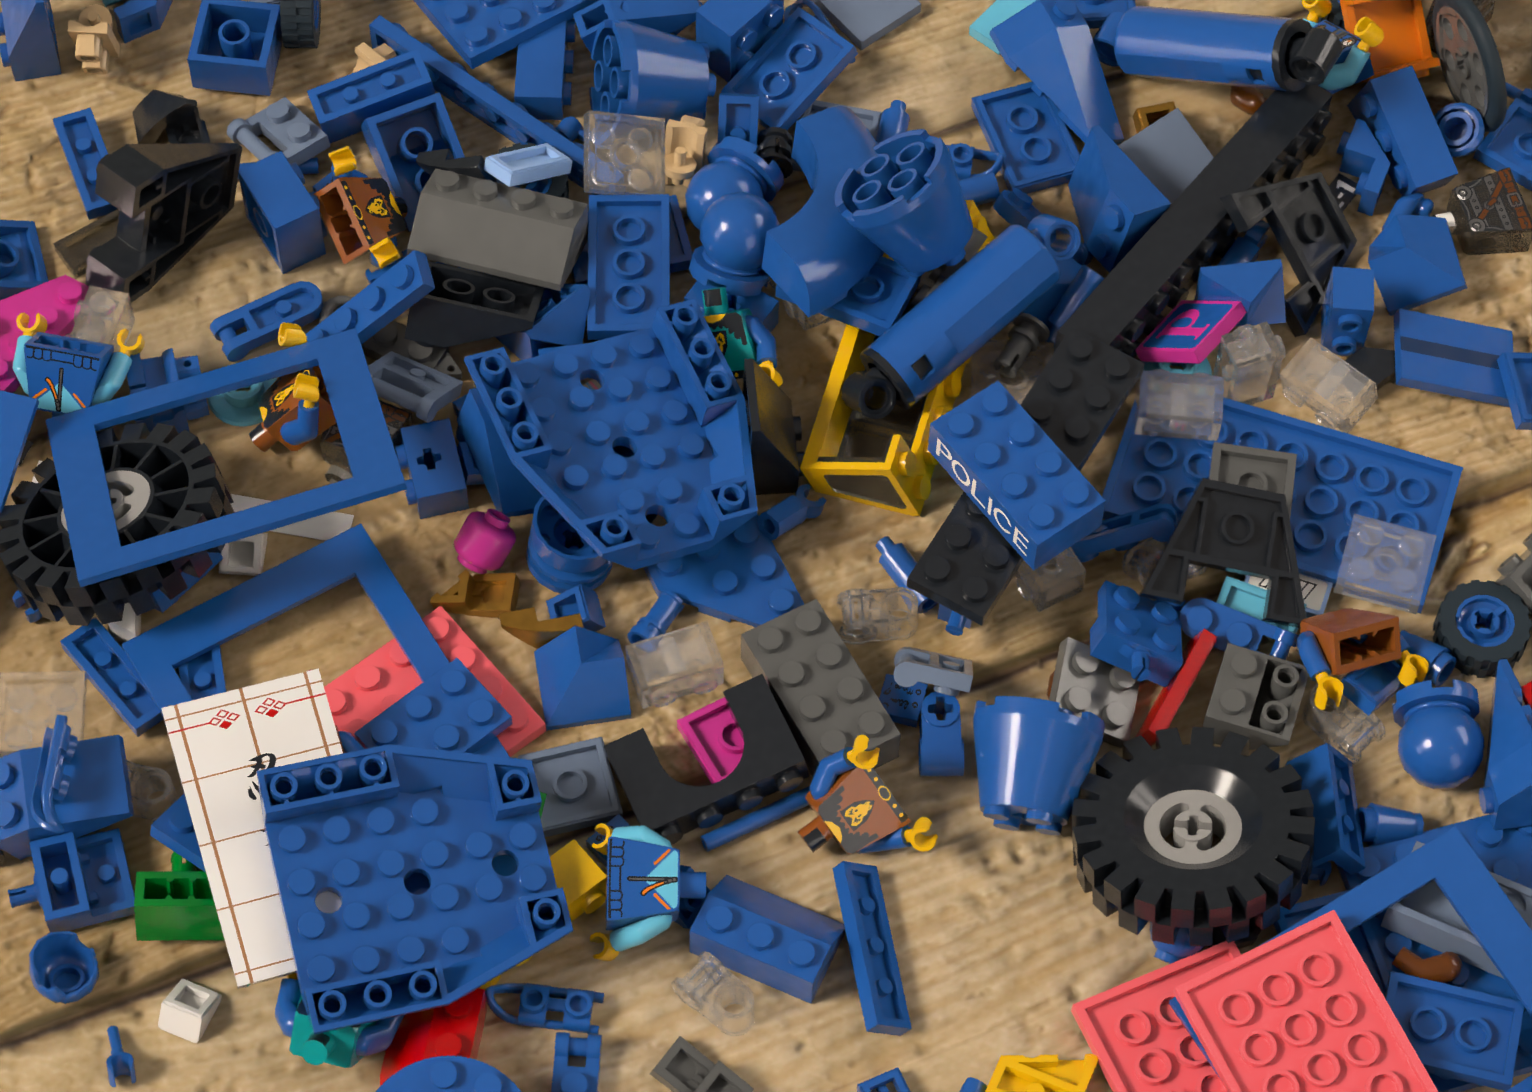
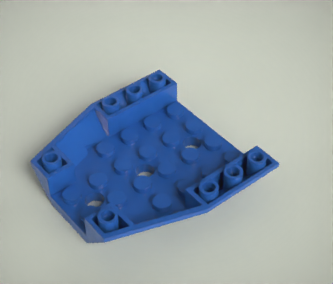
M695 299L657 308L652 327L512 363L504 347L465 356L464 362L512 464L601 558L632 570L710 549L757 515L758 507L745 397ZM587 378L594 379L601 385V388L591 390L583 386L580 381ZM615 446H626L632 450L634 455L624 458L616 454L613 448ZM658 514L667 521V524L660 527L649 523L646 516Z
M387 744L256 771L264 828L302 1001L314 1035L448 1006L573 932L563 887L557 889L539 815L542 800L532 760ZM499 855H508L515 860L517 871L510 876H501L492 867L493 859ZM413 873L423 874L428 879L430 888L423 894H412L405 888V878ZM328 891L337 894L342 903L341 907L334 913L320 911L315 904V899L319 894Z

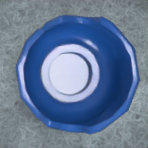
M71 931L50 932L38 939L29 954V974L35 989L42 996L55 1003L61 1002L66 1004L79 1001L92 992L99 978L95 950L85 946L80 942L77 934Z

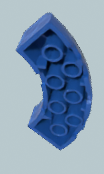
M844 106L831 107L796 120L791 157L805 174L813 193L807 203L793 217L766 232L762 269L808 317H812L832 307L847 297L848 290L858 281L863 283L869 276L870 269L877 262L878 258L884 254L881 249L848 224L835 205L836 188L843 175L849 168L857 170L874 156L876 151L873 147L878 144L868 128L851 108Z

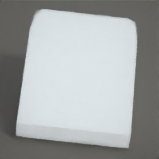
M260 533L225 544L221 552L223 559L219 562V573L251 576L261 574L268 533Z
M126 603L124 606L122 621L108 623L112 637L120 644L141 634V614L136 616L130 603Z
M181 979L161 1003L158 1027L168 1033L197 1043L203 1036L221 1002L222 994Z

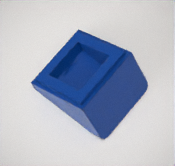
M581 583L546 601L550 619L580 613L583 628L595 632L606 627L597 593Z

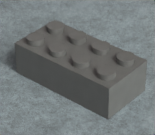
M817 599L741 634V660L752 678L763 674L812 777H814L817 767L823 758L846 747H853L854 741L859 735H866L869 738L868 747L864 751H872L876 747L880 748L878 762L873 767L874 769L899 757L901 738L899 730Z

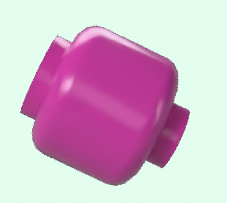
M491 508L487 512L476 511L470 513L454 540V548L459 554L457 557L458 561L471 571L480 574L500 569L516 542V534L509 526L510 519L502 512Z

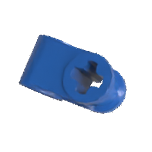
M936 691L925 697L921 708L918 747L920 777L964 776V740L961 737L959 701L955 696L941 694ZM936 714H942L943 720H937Z

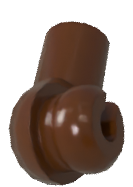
M1231 86L1230 99L1232 104L1249 115L1254 114L1268 99L1256 88Z
M1403 947L1395 957L1392 965L1406 975L1448 983L1459 976L1462 961L1456 953L1448 951L1422 959L1406 947Z

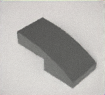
M679 1036L650 1073V1075L672 1092H752L754 1088L722 1062L718 1061L714 1064L681 1036Z

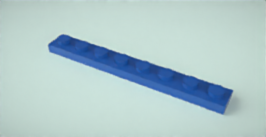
M380 15L369 24L372 49L386 43L399 56L418 48L435 91L440 92L441 95L515 144L525 145L533 143L536 146L548 143L573 160L571 173L567 174L568 179L592 195H624L623 175L615 166L610 163L601 162L592 156L582 144L571 142L559 134L558 130L550 123H542L530 115L521 104L517 102L512 103L504 98L491 84L480 82L468 74L466 69L459 63H451L439 55L433 46L426 42L421 43L409 35L400 24L391 23Z

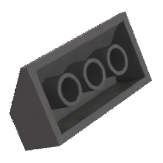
M435 169L420 194L407 247V255L416 250L426 254L428 260L561 291L588 242V204L529 189L509 187L491 180L479 179L452 171Z

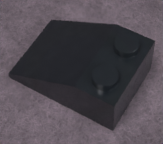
M428 261L435 289L409 308L404 339L413 340L424 347H450L530 330L533 328L545 287Z
M744 359L742 393L746 403L756 495L796 493L799 477L805 476L800 469L805 453L804 451L797 452L796 441L802 440L800 416H793L790 398L755 360Z

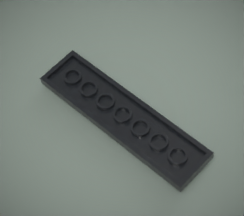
M1071 327L1020 405L1074 466L1081 471L1142 375L1145 363ZM963 492L908 576L906 587L982 626L1024 559L968 495Z

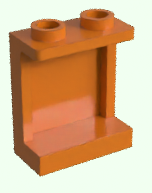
M1340 0L1345 30L1355 35V25L1361 18L1366 16L1374 21L1384 33L1383 41L1376 47H1370L1368 50L1371 53L1370 60L1374 75L1361 82H1368L1371 79L1411 65L1417 78L1430 75L1429 68L1441 65L1440 58L1432 57L1421 0Z

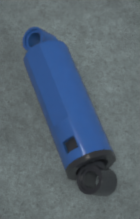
M1136 6L1128 9L1125 13H1110L1093 37L1099 61L1112 67L1120 66L1124 73L1131 76L1292 92L1303 89L1307 84L1313 86L1323 83L1343 50L1341 42L1335 35L1324 29L1312 28L1310 23L1303 19L1151 6Z
M1041 214L1033 218L1027 228L1019 224L1007 227L860 353V359L866 371H856L844 381L842 399L845 405L851 410L871 419H882L889 415L895 404L904 410L911 409L1059 281L1061 274L1055 260H1068L1078 251L1081 243V234L1078 227L1073 222L1049 214ZM1056 230V239L1050 245L1051 234ZM871 387H873V395L871 399L865 403V394Z

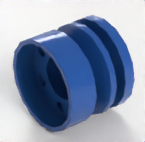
M542 495L534 508L526 551L530 572L541 585L556 593H563L580 583L592 590L602 585L612 570L613 562L601 558Z

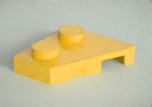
M1085 1054L1083 1060H1058V1055H1039L1035 1058H1027L1023 1055H1001L985 1092H1086L1097 1067L1098 1058L1095 1054Z

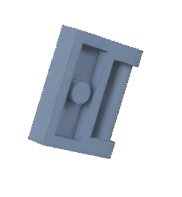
M286 97L269 105L246 120L242 118L233 120L227 128L228 137L234 143L246 147L259 161L278 152L272 151L257 137L260 134L265 135L279 148L290 164L296 162L298 166L331 147L327 134Z
M393 351L368 366L378 397L416 412L417 418L428 423L434 419L437 411L460 396L463 385L461 380Z
M903 647L896 652L894 656V679L898 685L911 687L917 682L934 685V691L945 695L959 696L960 691L970 693L973 680L972 660L912 647Z

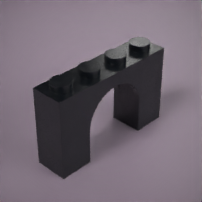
M763 674L723 691L728 710L744 741V750L741 760L733 772L717 783L707 786H690L670 777L660 764L644 728L604 746L610 764L639 825L649 827L669 840L671 845L680 841L684 834L699 827L701 829L710 828L718 824L723 819V816L738 809L749 810L762 802L764 797L777 791H791L803 782V779L809 777L806 761Z

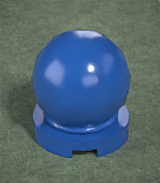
M724 137L721 143L714 145L707 156L708 165H704L692 177L688 185L685 199L687 215L691 222L700 231V224L708 207L725 194L744 191L761 197L766 202L772 201L784 184L783 173L777 163L772 160L768 165L761 157L754 153L758 147L753 143L737 137Z
M744 191L725 194L712 203L700 224V241L702 246L694 250L691 258L689 271L692 277L704 286L707 285L708 279L725 285L729 295L755 296L761 294L762 287H767L770 276L762 269L766 232L780 225L773 207L763 198Z
M1452 679L1453 687L1432 688V681L1426 680L1411 684L1395 694L1396 703H1392L1394 722L1402 727L1399 731L1398 755L1404 770L1420 785L1432 789L1456 788L1472 778L1482 762L1484 737L1479 724L1474 720L1480 713L1478 691L1472 684Z

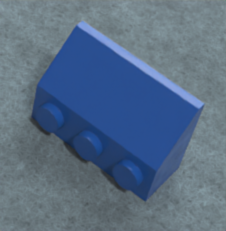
M726 875L708 893L689 931L690 953L812 1004L846 931L843 923Z

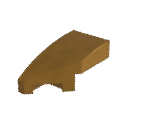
M465 569L458 575L460 581L442 595L437 592L431 597L430 601L434 609L442 606L446 612L499 618L501 613L516 611L520 579L516 573H485L471 576L467 569Z
M535 607L499 614L501 628L536 649H539L575 625L583 628L580 613L538 621Z

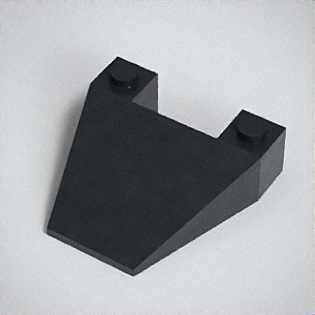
M237 143L126 144L112 154L105 155L98 162L96 168L95 194L119 209L116 237L102 246H96L88 254L85 284L99 291L100 295L120 309L148 292L234 207L242 146Z

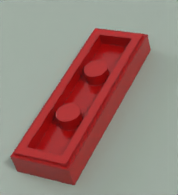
M1204 628L1187 643L1182 652V666L1168 686L1162 688L1135 737L1142 735L1152 747L1156 743V730L1168 729L1216 643L1217 636Z

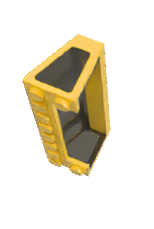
M965 200L973 222V228L975 227L987 236V239L979 249L980 251L995 238L973 200ZM886 253L883 254V257L893 260ZM932 270L921 275L920 283L900 319L915 307L910 303L925 283L931 287L934 281L928 278ZM846 324L800 469L815 492L910 516H920L924 501L930 496V482L935 465L939 464L927 450L930 423L953 409L955 399L961 393V379L965 366L970 362L971 357L911 409L904 410L895 404L889 415L882 419H871L851 410L845 405L842 399V387L849 375L856 371H866L861 362L860 353L880 336ZM873 387L866 392L865 403L871 399Z

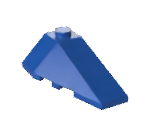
M1036 0L992 28L989 35L1006 64L1014 72L1021 70L1034 83L1031 89L1039 97L1046 95L1059 108L1058 116L1084 143L1092 126L1099 125L1116 145L1123 142L1124 136L1089 26L1074 0Z
M1507 659L1498 660L1493 684L1484 787L1479 789L1481 810L1483 814L1489 813L1494 830L1532 825V709L1530 705L1522 706V689Z

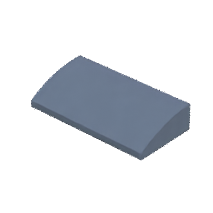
M1416 841L1412 852L1419 849L1425 844ZM1490 872L1532 930V889ZM1434 880L1386 910L1380 925L1381 927L1442 953L1447 951L1454 952L1460 957L1461 961L1503 978Z

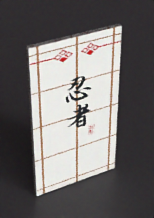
M319 668L161 708L237 988H247L253 984L296 973L264 828L256 771L343 754ZM329 891L319 894L315 899L317 908L324 913H334L342 905L339 896Z

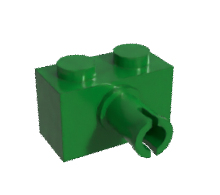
M173 852L171 855V871H141L136 873L134 912L137 941L225 940L206 872L198 871V867L186 860V863H182V856Z

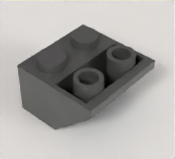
M1228 643L1203 723V727L1214 728V744L1222 745L1228 732L1231 731L1250 738L1249 750H1255L1262 744L1267 747L1289 745L1309 677L1305 666Z

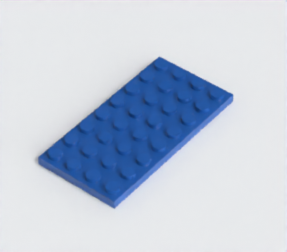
M1143 374L1102 497L1106 500L1102 519H1109L1166 503L1173 506L1176 510V525L1199 481L1202 478L1209 479L1214 442L1297 454L1290 525L1299 573L1333 583V588L1421 614L1463 467Z

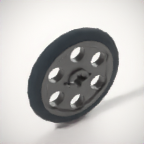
M1435 0L1433 9L1435 46L1448 88L1456 103H1466L1478 110L1485 124V132L1496 131L1505 119L1507 92L1502 62L1492 33L1480 10L1472 0Z

